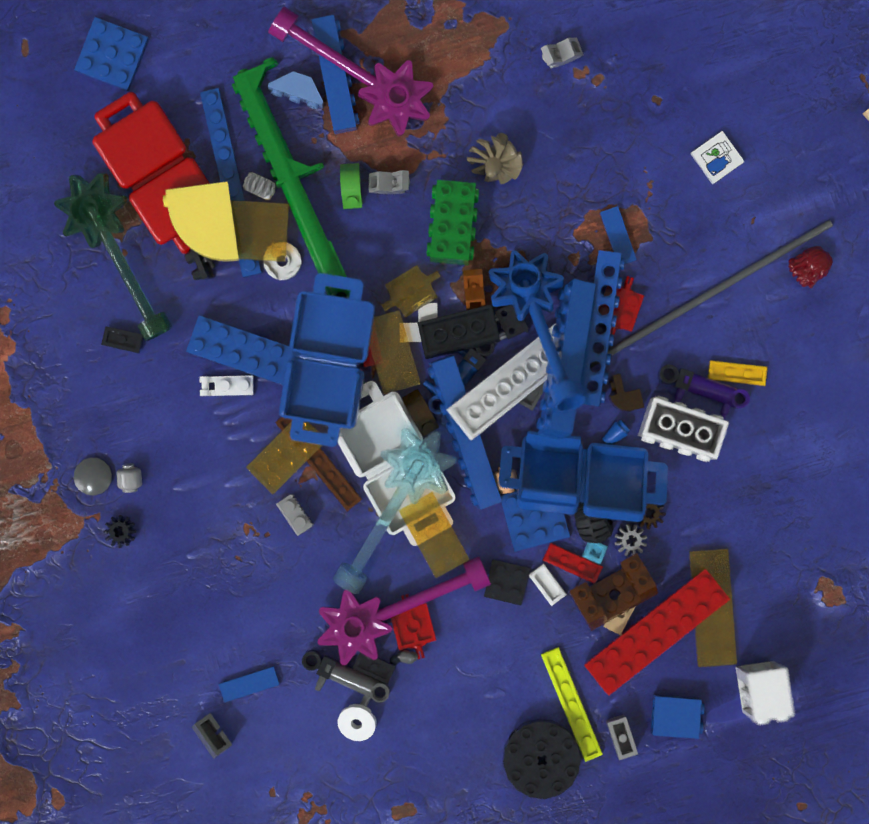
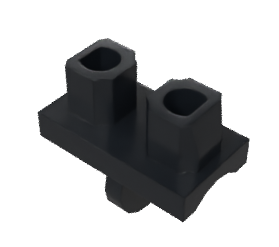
M190 248L191 251L184 256L188 264L196 262L198 267L191 273L193 279L205 280L214 278L213 268L216 267L214 260L206 258Z

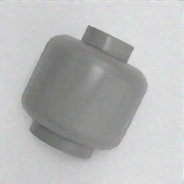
M132 463L123 464V468L118 469L116 472L118 488L122 489L125 493L138 491V488L142 486L141 469L134 467Z

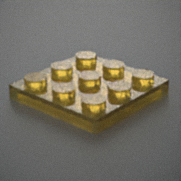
M231 200L239 259L286 262L289 204Z

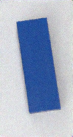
M619 207L600 212L613 252L622 253V258H625V264L636 261L637 259Z
M272 666L220 683L219 687L225 703L278 686L280 683L275 667Z

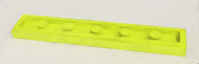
M559 647L542 653V659L584 761L586 762L603 755Z

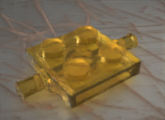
M416 265L387 283L385 287L390 293L391 299L381 304L385 312L396 306L406 318L438 298L431 284L440 278L437 270L426 276Z

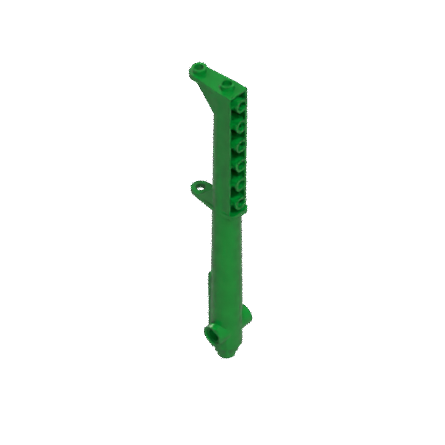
M271 57L263 62L264 64L255 68L240 70L237 73L238 75L233 76L235 83H232L235 94L240 93L242 100L239 102L243 112L247 110L250 116L247 118L251 129L255 127L257 132L254 135L259 146L263 145L265 150L262 152L266 163H271L273 168L270 169L271 175L274 180L278 179L275 182L278 189L282 188L318 274L323 273L347 277L331 241L328 242L300 181V179L322 170L324 164L319 163L310 167L294 161L261 90L266 72L278 66V61ZM325 287L327 295L350 297L351 290Z

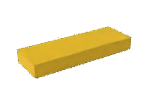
M709 361V379L759 386L766 385L767 367Z

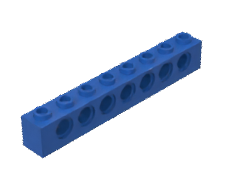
M598 251L594 278L596 286L580 385L586 397L583 405L600 407L601 403H605L606 392H603V385L608 383L609 373H605L606 365H610L611 354L608 351L609 346H613L614 335L611 334L612 327H616L617 316L614 315V310L619 307L620 297L617 296V289H621L623 279L619 275L620 270H624L625 258H622V253ZM606 268H614L615 274L612 277L605 276L604 271ZM610 286L612 288L611 295H602L603 287ZM602 305L609 307L610 310L607 315L599 313V308ZM599 324L606 325L607 330L604 334L596 332V327ZM597 343L604 345L603 352L599 354L593 350L594 345ZM594 362L601 364V370L597 373L592 372L590 368ZM591 381L598 383V389L594 392L588 390V384Z

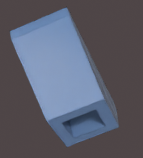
M293 71L268 84V89L274 96L282 97L284 95L290 97L289 100L292 102L300 103L302 101L308 103V107L318 110V107L324 108V102L312 78Z

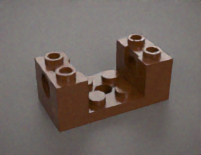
M637 553L620 562L621 570L589 587L587 582H584L570 590L575 604L591 631L659 594L655 582ZM612 591H619L621 593L617 600L610 598Z

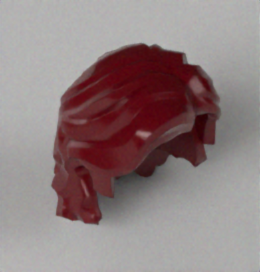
M814 246L805 249L802 254L790 258L788 268H790L789 272L793 273V277L798 276L796 281L802 287L808 286L813 288L818 280L827 276L833 260L830 254L824 251L822 247Z

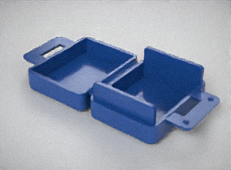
M319 273L315 277L313 292L302 291L297 296L290 339V349L293 352H297L296 357H292L287 361L279 408L281 417L292 419L290 437L295 441L334 447L338 443L340 428L352 429L357 424L365 377L364 370L357 368V363L365 362L368 358L376 310L372 302L361 300L363 282L359 279ZM325 287L351 290L350 297L324 294ZM305 421L328 425V433L302 430L303 423Z
M528 431L527 436L522 440L521 447L504 446L501 450L499 485L502 488L518 489L517 506L520 509L572 515L577 512L579 502H584L583 512L588 517L640 522L643 520L646 512V503L663 505L667 501L668 466L665 463L648 461V451L644 448L592 443L589 445L588 450L583 449L580 443L581 437L569 435L561 440L539 436L538 432ZM513 457L520 458L519 479L511 478ZM648 472L656 473L655 494L647 493Z

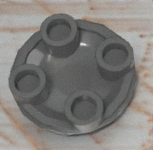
M88 458L81 461L74 471L75 485L86 495L95 496L102 494L111 483V467L99 458Z

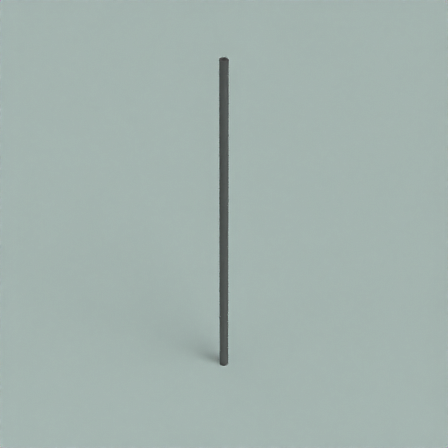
M828 220L609 348L608 353L611 356L833 227L832 222ZM599 362L592 363L590 368L599 364Z

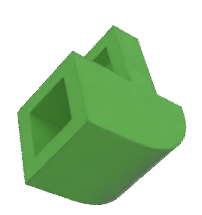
M359 163L340 164L343 209L362 208Z

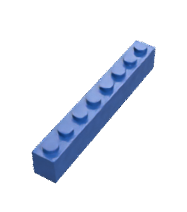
M449 355L429 362L428 373L431 379L434 378L436 384L434 391L436 396L441 399L440 409L443 416L446 415L447 417L446 427L449 434L452 433L454 441H452L455 452L458 451L460 459H458L461 470L465 471L466 477H464L467 488L471 489L472 495H470L473 506L481 510L502 502L480 434L473 440H470L447 411L448 408L466 395L454 356Z

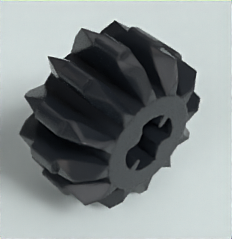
M122 515L118 516V521L115 517H112L111 521L113 524L109 522L105 524L110 528L109 530H104L105 534L109 533L110 535L105 540L113 539L111 546H115L117 543L118 548H122L123 543L129 546L130 542L128 539L131 541L135 540L131 533H137V530H131L135 523L128 524L130 521L129 517H126L123 521ZM122 527L124 535L118 536L119 532L117 531V528Z

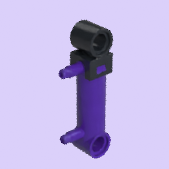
M670 364L661 367L658 371L660 382L663 384L674 383L673 387L677 388L674 403H680L685 391L723 403L720 411V416L724 417L723 420L728 415L730 406L740 409L746 407L750 402V396L744 389L729 386L695 374L692 371L680 368L678 371L674 365ZM666 369L673 372V377L670 380L666 379L663 375ZM736 394H741L743 396L744 400L742 404H737L735 402L734 398Z

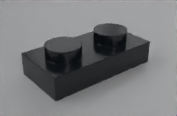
M105 326L101 345L140 354L144 335Z
M360 652L353 669L388 684L396 666L378 658L372 660Z

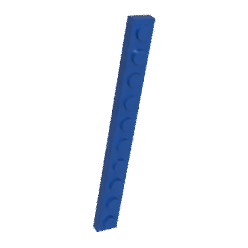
M219 88L200 92L220 181L228 182L242 276L245 278L262 274Z

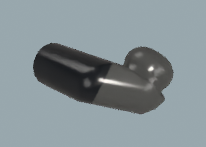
M400 650L390 658V663L394 666L400 662L412 664L417 661L418 655L414 651Z

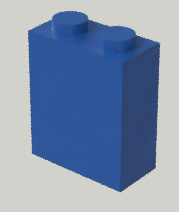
M653 694L651 734L654 736L699 739V734L703 733V722H700V717L704 715V703H702L700 698Z

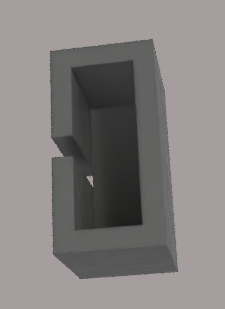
M210 713L195 723L192 729L212 758L215 759L229 749L232 743L223 731L218 735L215 734L220 726Z

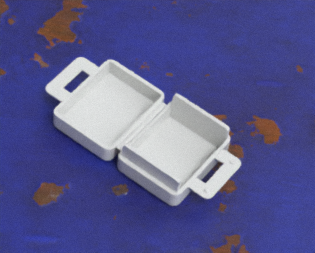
M369 381L363 384L361 399L370 395L373 402L359 410L355 427L352 429L340 428L338 444L356 476L367 477L368 481L363 486L364 491L387 532L391 535H396L404 531L410 544L417 546L452 526L453 520L446 506L455 501V494L431 451L428 449L420 450L419 446L423 443V437L400 395L397 392H390L383 396L376 382ZM436 513L438 521L419 532L416 531L415 523Z

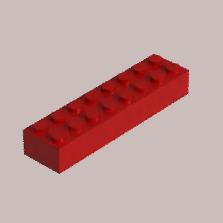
M704 568L585 662L584 666L609 696L731 599L707 569Z

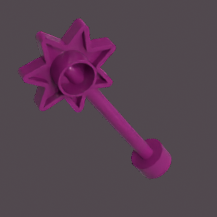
M285 6L278 13L268 31L269 34L282 42L290 35L368 86L361 88L358 96L374 105L368 120L370 126L389 120L396 135L402 136L405 132L408 118L422 121L429 119L430 114L420 100L432 90L433 83L413 81V69L410 60H407L395 73L382 64L377 63L374 67V76L295 25L299 18V15Z
M478 556L463 563L466 570L465 573L378 610L381 602L379 597H374L360 604L350 589L344 590L340 608L323 606L319 609L320 615L330 627L318 639V644L338 645L340 663L342 665H347L357 651L372 660H376L378 658V650L375 638L388 634L393 629L390 624L384 622L385 620L470 583L475 592L491 585L480 557Z

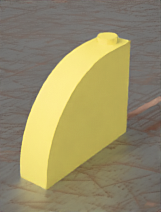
M228 182L166 190V195L163 196L164 207H168L172 224L177 234L188 247L212 260L239 261Z

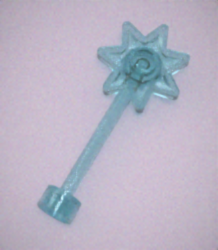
M405 428L401 431V448L385 449L381 452V457L394 468L385 482V487L398 488L352 565L341 563L333 576L334 582L343 589L354 594L360 593L368 580V577L362 570L407 495H409L410 502L416 504L420 501L426 488L440 494H445L448 491L441 472L456 464L457 458L439 452L441 438L439 431L433 432L421 441L409 428Z

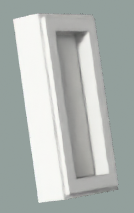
M544 564L529 574V577L551 606L567 595Z

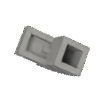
M567 38L557 44L541 47L542 58L550 68L562 66L584 55L577 38Z
M401 170L393 173L378 171L369 174V193L402 194L409 190V171Z

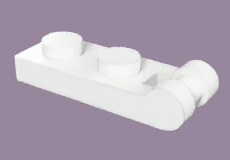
M254 376L200 377V383H202L200 396L254 395ZM209 383H215V390H209Z

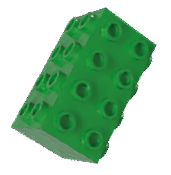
M437 180V185H433L432 199H435V204H431L430 218L434 219L433 223H429L428 232L429 237H432V241L427 243V256H430V262L468 266L469 260H473L474 246H470V242L475 240L476 227H472V222H476L477 208H474V203H478L479 189L475 188L476 183Z

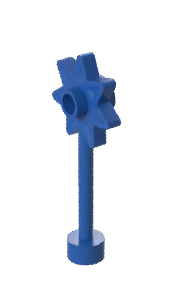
M514 250L511 252L509 268H493L489 270L490 280L499 287L491 296L492 305L494 307L513 305L519 321L524 320L530 312L557 384L550 391L554 406L558 412L575 410L584 404L586 397L579 381L568 380L542 310L547 312L553 311V300L549 293L564 286V277L547 272L548 255L546 253L528 262L520 253Z

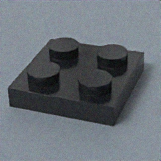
M492 559L488 576L491 585L486 587L484 597L521 606L530 568Z

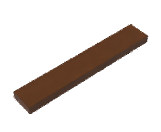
M281 417L275 422L346 511H349L362 500L318 444L291 439L292 419Z

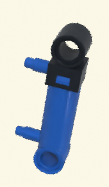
M494 343L489 344L490 350L488 352H482L479 347H475V350L471 348L469 351L463 350L458 352L464 357L457 366L464 387L486 362L484 357H488L493 353ZM426 380L423 385L434 394L428 402V407L433 414L440 415L442 414L441 410H435L432 407V403L435 400L441 399L435 394V385Z

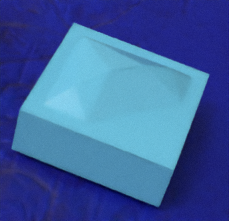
M587 542L582 557L601 564L608 546L602 543Z

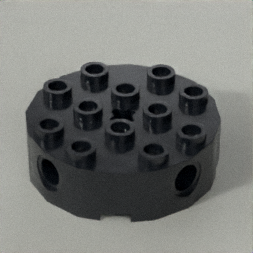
M537 719L522 723L511 732L504 745L503 764L507 778L516 790L530 798L548 799L561 795L572 786L579 773L581 756L577 742L564 726L553 720ZM545 755L544 758H545L546 761H545V762H542V761H541V762H538L539 760H538L537 757H538V756H541V757H542V756Z

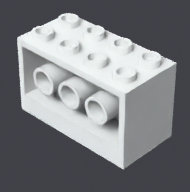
M774 661L736 666L742 712L746 716L757 722V724L769 723V719L786 721L789 720L790 716H794L787 668Z

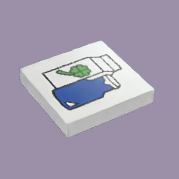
M723 131L691 152L692 157L712 185L744 163V160Z

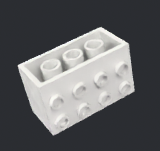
M655 396L649 400L638 436L642 437L641 441L650 444L658 442L660 447L668 450H673V448L679 449L678 453L686 456L695 454L697 455L696 459L704 462L717 459L729 422L723 420L724 417L716 414L709 416L705 414L706 411L697 408L691 410L686 408L687 405L683 403L668 402L669 399L661 396Z

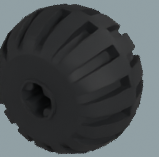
M579 502L578 510L574 516L577 530L582 540L589 543H601L607 540L613 533L612 519L586 516L583 512L584 502Z

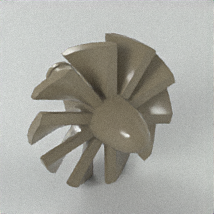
M499 133L496 137L491 136L494 144L491 147L486 140H476L487 151L479 150L475 146L469 149V152L482 156L480 158L467 157V161L470 164L484 163V165L471 171L474 174L484 175L486 172L484 179L486 182L499 180L500 184H505L512 178L514 180L517 179L522 170L521 151H516L514 145L508 141V136L504 133Z

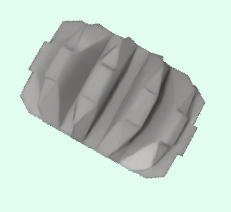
M250 172L244 180L243 188L258 197L270 200L275 193L276 184L256 173Z
M627 524L626 532L624 529L619 528L622 536L615 534V537L620 539V541L615 542V545H622L618 549L619 552L626 549L625 556L629 555L630 550L632 556L636 554V549L639 553H642L643 550L640 548V545L647 546L646 543L641 542V540L647 539V536H640L644 531L643 529H639L636 532L637 525H633L631 531L630 525ZM630 535L636 539L632 546H630V543H626Z

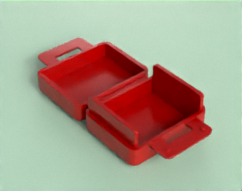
M128 92L95 113V120L102 129V132L94 136L92 140L93 145L120 187L124 189L131 187L133 189V192L129 195V201L154 240L160 245L173 240L179 251L187 254L191 251L190 247L177 234L172 224L168 207H164L163 196L166 195V190L210 183L195 159L191 157L184 159L183 154L186 152V145L157 101H150L143 105L134 92ZM130 105L133 112L112 125L109 118Z

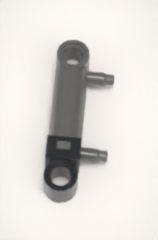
M309 650L302 657V665L305 669L309 671L318 669L316 674L319 675L315 687L317 691H321L326 679H330L363 694L364 696L360 704L366 707L371 698L380 703L386 701L389 697L390 688L388 684L356 671L351 667L342 665L334 658L325 655L322 659L321 654L316 650ZM310 655L315 656L317 664H308L307 657ZM383 687L386 694L379 697L375 694V689Z

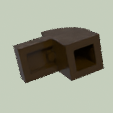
M621 375L611 376L612 380L609 381L612 392L615 391L616 395L609 396L608 398L615 408L621 411H633L644 408L640 389L625 392Z
M418 389L401 398L422 436L439 428Z

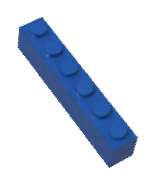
M334 15L311 19L315 38L342 55L341 50H345L343 38L339 39L338 32L341 31L339 20H335ZM319 55L334 134L357 130L356 125L360 123L358 113L353 112L352 106H355L356 103L354 94L350 95L349 87H352L350 75L346 76L344 70Z

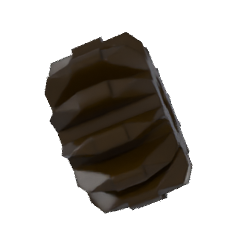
M646 503V509H653L654 512L651 514V518L644 515L639 526L643 527L646 523V529H650L652 523L653 527L657 528L656 521L664 522L659 518L660 515H666L665 512L659 511L664 508V505L657 507L656 504Z

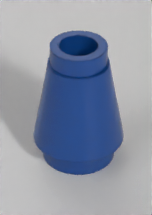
M620 419L618 422H614L602 439L606 444L613 445L628 436L631 430Z

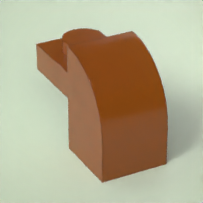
M482 269L463 270L466 310L485 306Z

